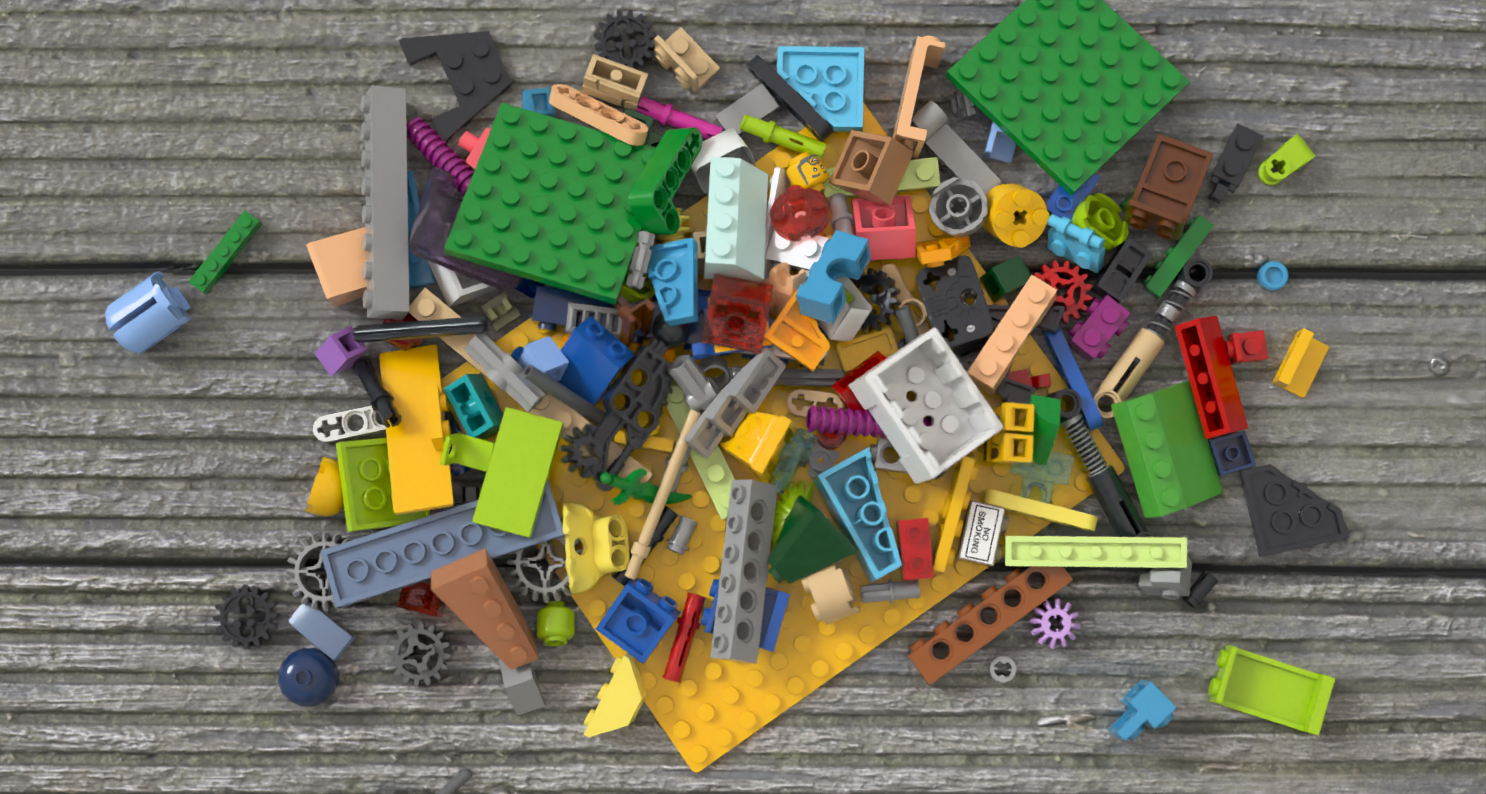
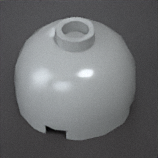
M951 178L942 182L934 190L933 198L929 205V212L934 224L943 233L952 237H968L984 226L988 216L989 203L984 190L975 181Z

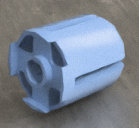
M159 271L108 305L105 311L106 324L109 331L117 330L113 337L122 347L134 353L147 351L193 318L187 316L186 311L190 308V305L179 288L176 286L172 289L161 279L165 274Z

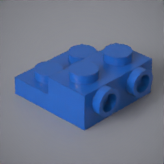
M639 578L638 580L631 579L626 584L596 627V630L644 664L681 612L676 609L678 605L672 598L665 595L661 598L652 591L653 585L649 581Z

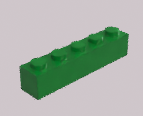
M244 210L188 282L207 295L262 226V223Z
M1201 215L1190 219L1186 225L1189 228L1185 233H1182L1180 240H1177L1178 242L1174 247L1172 245L1165 253L1167 255L1165 260H1160L1154 267L1156 272L1153 275L1149 274L1143 283L1146 285L1143 287V290L1155 299H1159L1213 228L1214 225Z

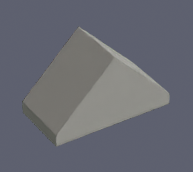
M499 659L504 687L517 716L546 706L532 663L529 662L510 670Z

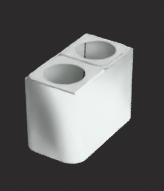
M733 127L703 141L702 148L690 167L704 193L709 192V165L711 157L741 158L751 165L753 163L757 168L750 149Z
M841 277L835 281L843 283V286L855 296L849 305L845 303L834 324L818 319L816 321L829 339L852 341L871 312L872 307L849 277Z

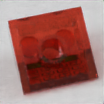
M714 274L702 343L761 354L773 285Z

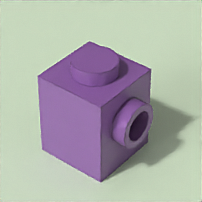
M349 326L330 335L314 354L332 377L352 367L354 362L367 351V348L363 342L358 343L354 340L353 329Z

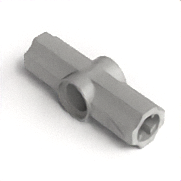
M485 333L476 335L466 346L465 350L487 371L486 375L504 392L507 391L528 413L546 396L541 388L523 378L524 369L507 352L504 353Z
M689 354L676 358L668 367V372L684 392V397L692 410L703 413L721 392L711 377L706 378Z

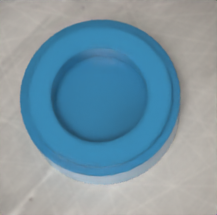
M1267 262L1257 273L1258 283L1267 291H1277L1287 283L1288 271L1280 262Z

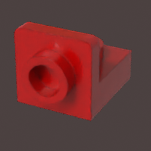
M1264 330L1246 333L1236 332L1227 336L1225 345L1228 356L1231 359V365L1268 359Z

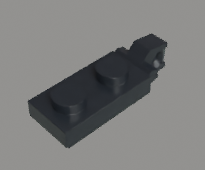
M1239 123L1236 124L1210 175L1212 177L1210 182L1215 184L1209 197L1210 200L1220 204L1227 191L1235 192L1264 137L1263 135Z

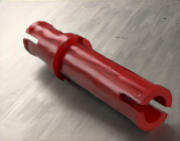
M691 592L687 593L688 596L682 616L677 619L676 623L679 626L665 673L662 677L677 683L682 681L681 678L695 631L701 625L698 621L704 601L706 600V597Z

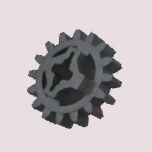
M419 622L418 629H415L414 625L409 623L407 624L408 632L398 629L397 633L400 638L398 640L390 639L389 641L395 647L394 650H388L386 653L394 657V660L390 661L388 666L397 667L393 675L397 677L403 674L404 684H408L411 679H414L415 687H419L422 679H424L427 685H431L432 676L441 679L440 669L448 670L450 667L444 662L445 659L452 658L453 654L446 653L445 651L446 648L451 646V642L443 643L442 639L445 636V632L435 634L436 625H431L427 630L425 629V622ZM420 634L429 636L435 643L429 645L423 642ZM407 640L409 646L406 652L401 654V648ZM417 646L420 650L432 649V651L422 656L423 662L420 659H408V657L413 656L417 652ZM439 654L437 664L431 670L430 663L434 655ZM411 664L415 666L419 674L410 672L404 665Z

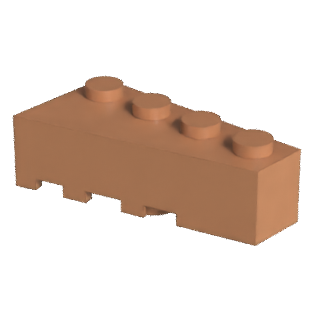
M486 548L431 571V590L510 670L538 659L537 639Z

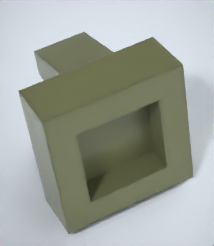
M506 291L481 306L497 332L522 317Z

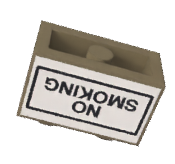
M972 500L969 501L956 560L987 567H993L994 561H1000L1003 545L998 544L1001 532L1006 533L1009 516L1005 515L1006 508Z

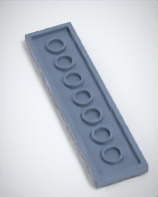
M549 479L531 538L473 523L472 520L478 500L320 550L336 608H342L431 579V571L484 548L487 549L491 558L495 559L564 537L561 517Z

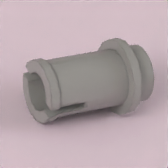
M680 515L671 540L667 539L669 543L667 549L684 555L685 550H689L687 545L698 523Z

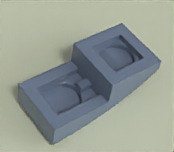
M309 601L306 605L301 604L288 622L327 656L337 661L355 638L320 608L313 610L311 607L312 601Z

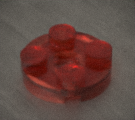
M800 185L788 187L786 192L775 200L769 212L776 233L789 241H802L801 237L810 235L813 238L819 235L827 227L830 220L826 197L815 189H803ZM805 211V216L799 215L797 218L795 217L797 212Z

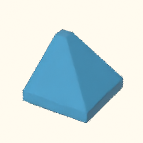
M550 87L523 91V109L550 117L557 115L555 107L549 103Z

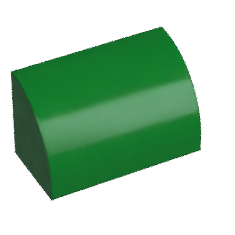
M1031 394L1028 404L1034 405L1033 432L1020 435H1033L1032 460L1046 465L1060 427L1061 400Z

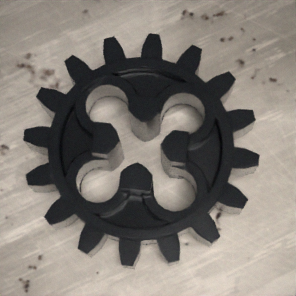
M629 9L627 16H623L621 10H617L616 18L607 14L608 23L599 22L598 24L602 32L594 33L595 39L600 41L594 44L595 51H602L599 54L600 57L634 68V65H638L643 69V60L651 61L652 55L649 50L653 51L655 49V44L650 41L654 40L656 33L648 32L652 28V23L649 21L643 24L644 15L639 14L635 18L631 9ZM620 24L627 25V38L629 40L630 52L633 54L631 59L623 57L625 51L621 32L618 29ZM637 35H643L645 37V39L642 42H637L635 40ZM608 41L616 43L614 48H608L606 44Z
M868 268L867 275L863 272L859 280L849 277L857 289L861 286V290L870 295V301L881 307L879 315H877V310L872 307L871 312L860 329L862 328V331L870 333L872 327L874 330L881 331V323L890 326L892 323L889 316H897L894 306L901 305L902 301L895 298L901 292L900 289L892 287L896 281L891 277L887 278V273L881 270L877 273L873 268ZM883 286V292L879 295V290L877 289Z
M243 585L241 592L237 587L231 588L232 596L223 594L221 598L225 603L223 605H215V608L221 611L220 615L213 617V620L220 621L221 623L215 630L216 632L224 631L226 633L222 638L224 642L233 639L232 647L238 648L241 642H243L244 649H251L252 642L257 647L262 646L261 638L270 640L272 636L268 631L270 629H278V626L272 623L273 619L280 617V614L273 613L272 611L278 604L277 602L267 601L271 596L269 592L260 595L261 587L255 586L252 592H250L249 585ZM244 597H249L251 601L247 607L242 605ZM247 611L249 614H259L260 611H263L266 615L265 620L262 622L259 619L247 620V622L245 620H234L232 623L228 621V615L231 612L234 614H246ZM246 627L251 629L249 637L243 635V629Z

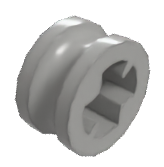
M999 656L990 663L989 673L996 682L1006 683L1014 678L1016 665L1011 658ZM997 662L1010 665L1011 669L1007 670L1010 672L1008 677L996 675L995 670L998 668L995 665Z

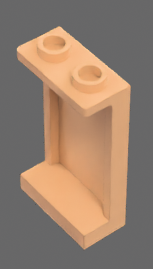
M934 36L917 37L910 57L893 133L895 140L914 152L911 157L914 159H918L927 134L925 129L910 126L923 65L938 68L946 46L945 42H941Z

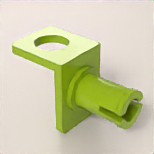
M462 433L447 435L440 464L446 466L457 463L486 472L495 443Z

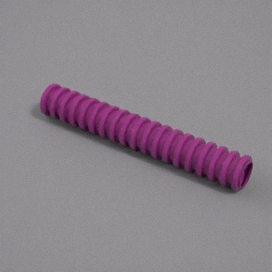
M422 117L412 119L406 125L407 138L410 143L414 144L415 148L420 150L421 154L426 156V159L432 162V165L438 168L439 173L444 174L445 179L450 180V184L456 186V190L461 192V195L464 197L474 171H472L469 165H466L463 159H460L457 153H454L452 147H448V143L443 141L442 137L437 135L436 131L431 129V126L425 123Z
M812 405L807 411L806 427L809 432L817 430L818 433H823L826 430L827 434L835 431L838 435L844 432L845 435L853 433L854 436L862 434L863 437H868L871 434L872 438H876L878 435L883 439L887 437L869 410H865L864 413L859 409L853 412L852 409L844 411L843 408L835 410L834 407H829L826 410L824 406H820L817 409L815 405ZM927 416L926 419L923 418L924 425L927 427L932 425L933 421L930 416Z

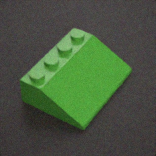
M1190 380L1111 405L1145 518L1161 517L1223 493L1209 442L1205 438Z

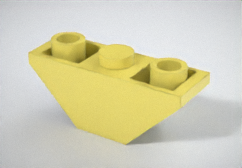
M629 653L625 654L623 658L618 656L610 671L614 675L610 683L607 684L605 682L599 691L597 699L601 701L596 710L591 709L584 721V725L587 728L583 735L592 737L628 726L635 720L647 693L636 658Z

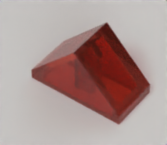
M420 582L402 588L397 607L433 617H443L445 603L431 590V584Z

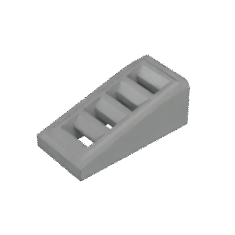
M568 303L565 332L567 335H571L574 329L577 328V312L583 313L582 322L589 317V313L595 314L594 319L601 323V315H607L606 329L619 340L623 320L617 314L618 310L615 308ZM613 316H619L617 332H612Z

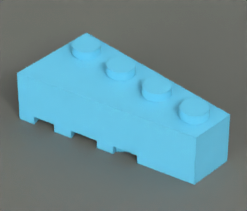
M868 447L820 473L813 481L843 535L858 549L854 555L870 583L899 568L902 566L892 528L889 525L886 506L882 500L878 486L879 481L873 468L872 456Z

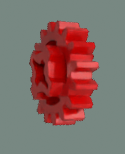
M1056 260L1052 262L1051 269L1045 264L1041 267L1043 275L1035 272L1033 276L1043 282L1045 280L1046 284L1056 290L1057 288L1065 289L1070 286L1063 297H1056L1052 304L1065 307L1061 321L1063 324H1067L1069 316L1074 320L1079 318L1077 310L1085 312L1088 309L1083 302H1090L1092 300V297L1086 294V291L1090 290L1092 285L1084 284V280L1088 275L1083 274L1080 276L1078 274L1080 266L1077 265L1070 269L1069 261H1065L1062 267H1059ZM1058 274L1067 275V276H1069L1071 279H1070V280L1062 279V278H1060V277L1058 276ZM1078 288L1079 297L1077 303L1075 304V300L1073 299L1074 290Z

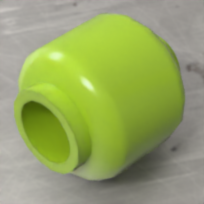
M550 601L546 607L538 610L536 615V635L540 640L544 641V645L564 646L568 640L574 637L575 613L571 608L564 606V602Z

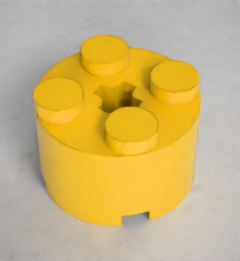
M1010 183L997 185L986 194L989 205L988 216L983 227L991 236L1010 246L1023 248L1034 242L1043 233L1050 214L1047 211L1044 200L1036 192L1022 185Z

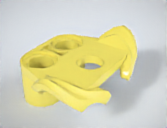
M564 502L562 528L565 534V564L571 593L578 594L591 589L598 582L599 577L607 573L623 571L628 567L630 554L627 525L625 520L619 515L601 518L593 515V511L582 504ZM577 538L583 543L581 555L576 553L574 549V542Z

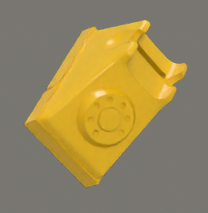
M757 411L755 414L747 412L730 441L721 442V447L756 473L760 479L771 484L799 432L793 422L782 415L777 416Z

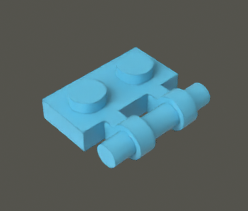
M1052 214L1047 222L1048 225L1052 226L1048 230L1047 249L1057 256H1062L1077 263L1080 267L1098 274L1104 266L1105 247H1103L1105 240L1095 235L1096 232L1089 228L1083 229L1074 225L1073 220L1065 216L1060 218Z

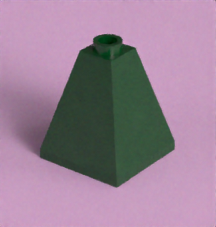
M800 495L795 500L767 560V563L771 566L768 572L779 583L785 580L791 584L854 554L858 549L817 507Z

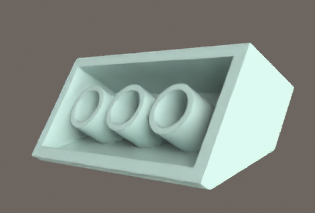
M711 157L704 279L764 282L768 174L741 158Z

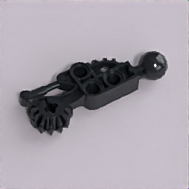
M662 313L655 318L652 325L654 338L648 346H638L633 358L624 366L605 393L603 405L606 412L598 425L586 424L582 432L578 427H573L572 433L574 438L568 434L563 436V439L568 442V446L561 445L559 450L567 452V455L561 458V462H571L568 466V471L573 473L578 469L580 477H592L596 481V487L601 491H610L613 488L603 484L600 477L605 472L618 476L633 450L640 448L652 431L658 427L659 419L663 414L661 410L669 404L667 402L668 394H672L673 391L670 387V381H673V377L666 370L668 368L666 364L668 361L662 356L668 348L680 346L687 339L689 333L688 323L669 326ZM636 369L642 374V380L638 385H634L631 381V374ZM617 394H622L625 399L624 407L620 410H617L614 406V398ZM642 411H645L648 415V422L644 427H640L637 422V417ZM623 426L627 445L607 469L609 444ZM582 445L588 446L587 450L593 457L582 455L583 451L580 447Z

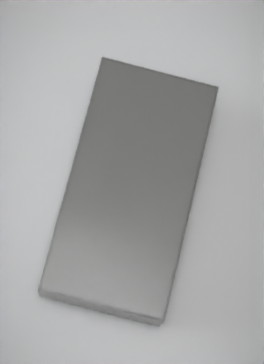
M762 83L715 115V118L724 131L733 127L740 136L744 133L739 128L745 114L763 120L778 110L779 106Z

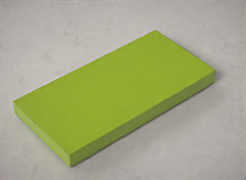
M508 407L505 408L473 516V523L527 538L532 537L563 430V422Z

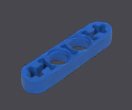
M1060 327L1056 334L1043 330L1047 346L1067 389H1072L1080 395L1082 401L1080 415H1082L1081 418L1084 420V424L1087 425L1086 429H1089L1090 432L1102 427L1103 420Z

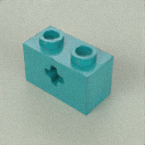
M465 374L444 388L467 435L486 440L499 432L503 413L482 374Z

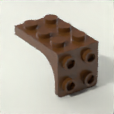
M1158 133L1133 197L1128 200L1124 221H1127L1128 225L1134 229L1143 231L1146 228L1154 231L1158 237L1164 240H1180L1214 153Z

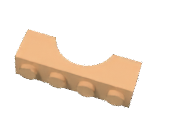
M1031 275L968 370L967 374L975 386L991 396L994 394L1008 373L1020 348L1033 329L1041 323L1056 300L1057 290Z

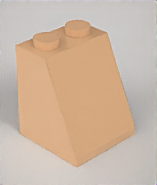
M366 227L306 244L326 298L337 307L362 298L364 291L367 290V280H364L362 277L363 264L367 262L366 251L362 250V238L364 233L366 234Z

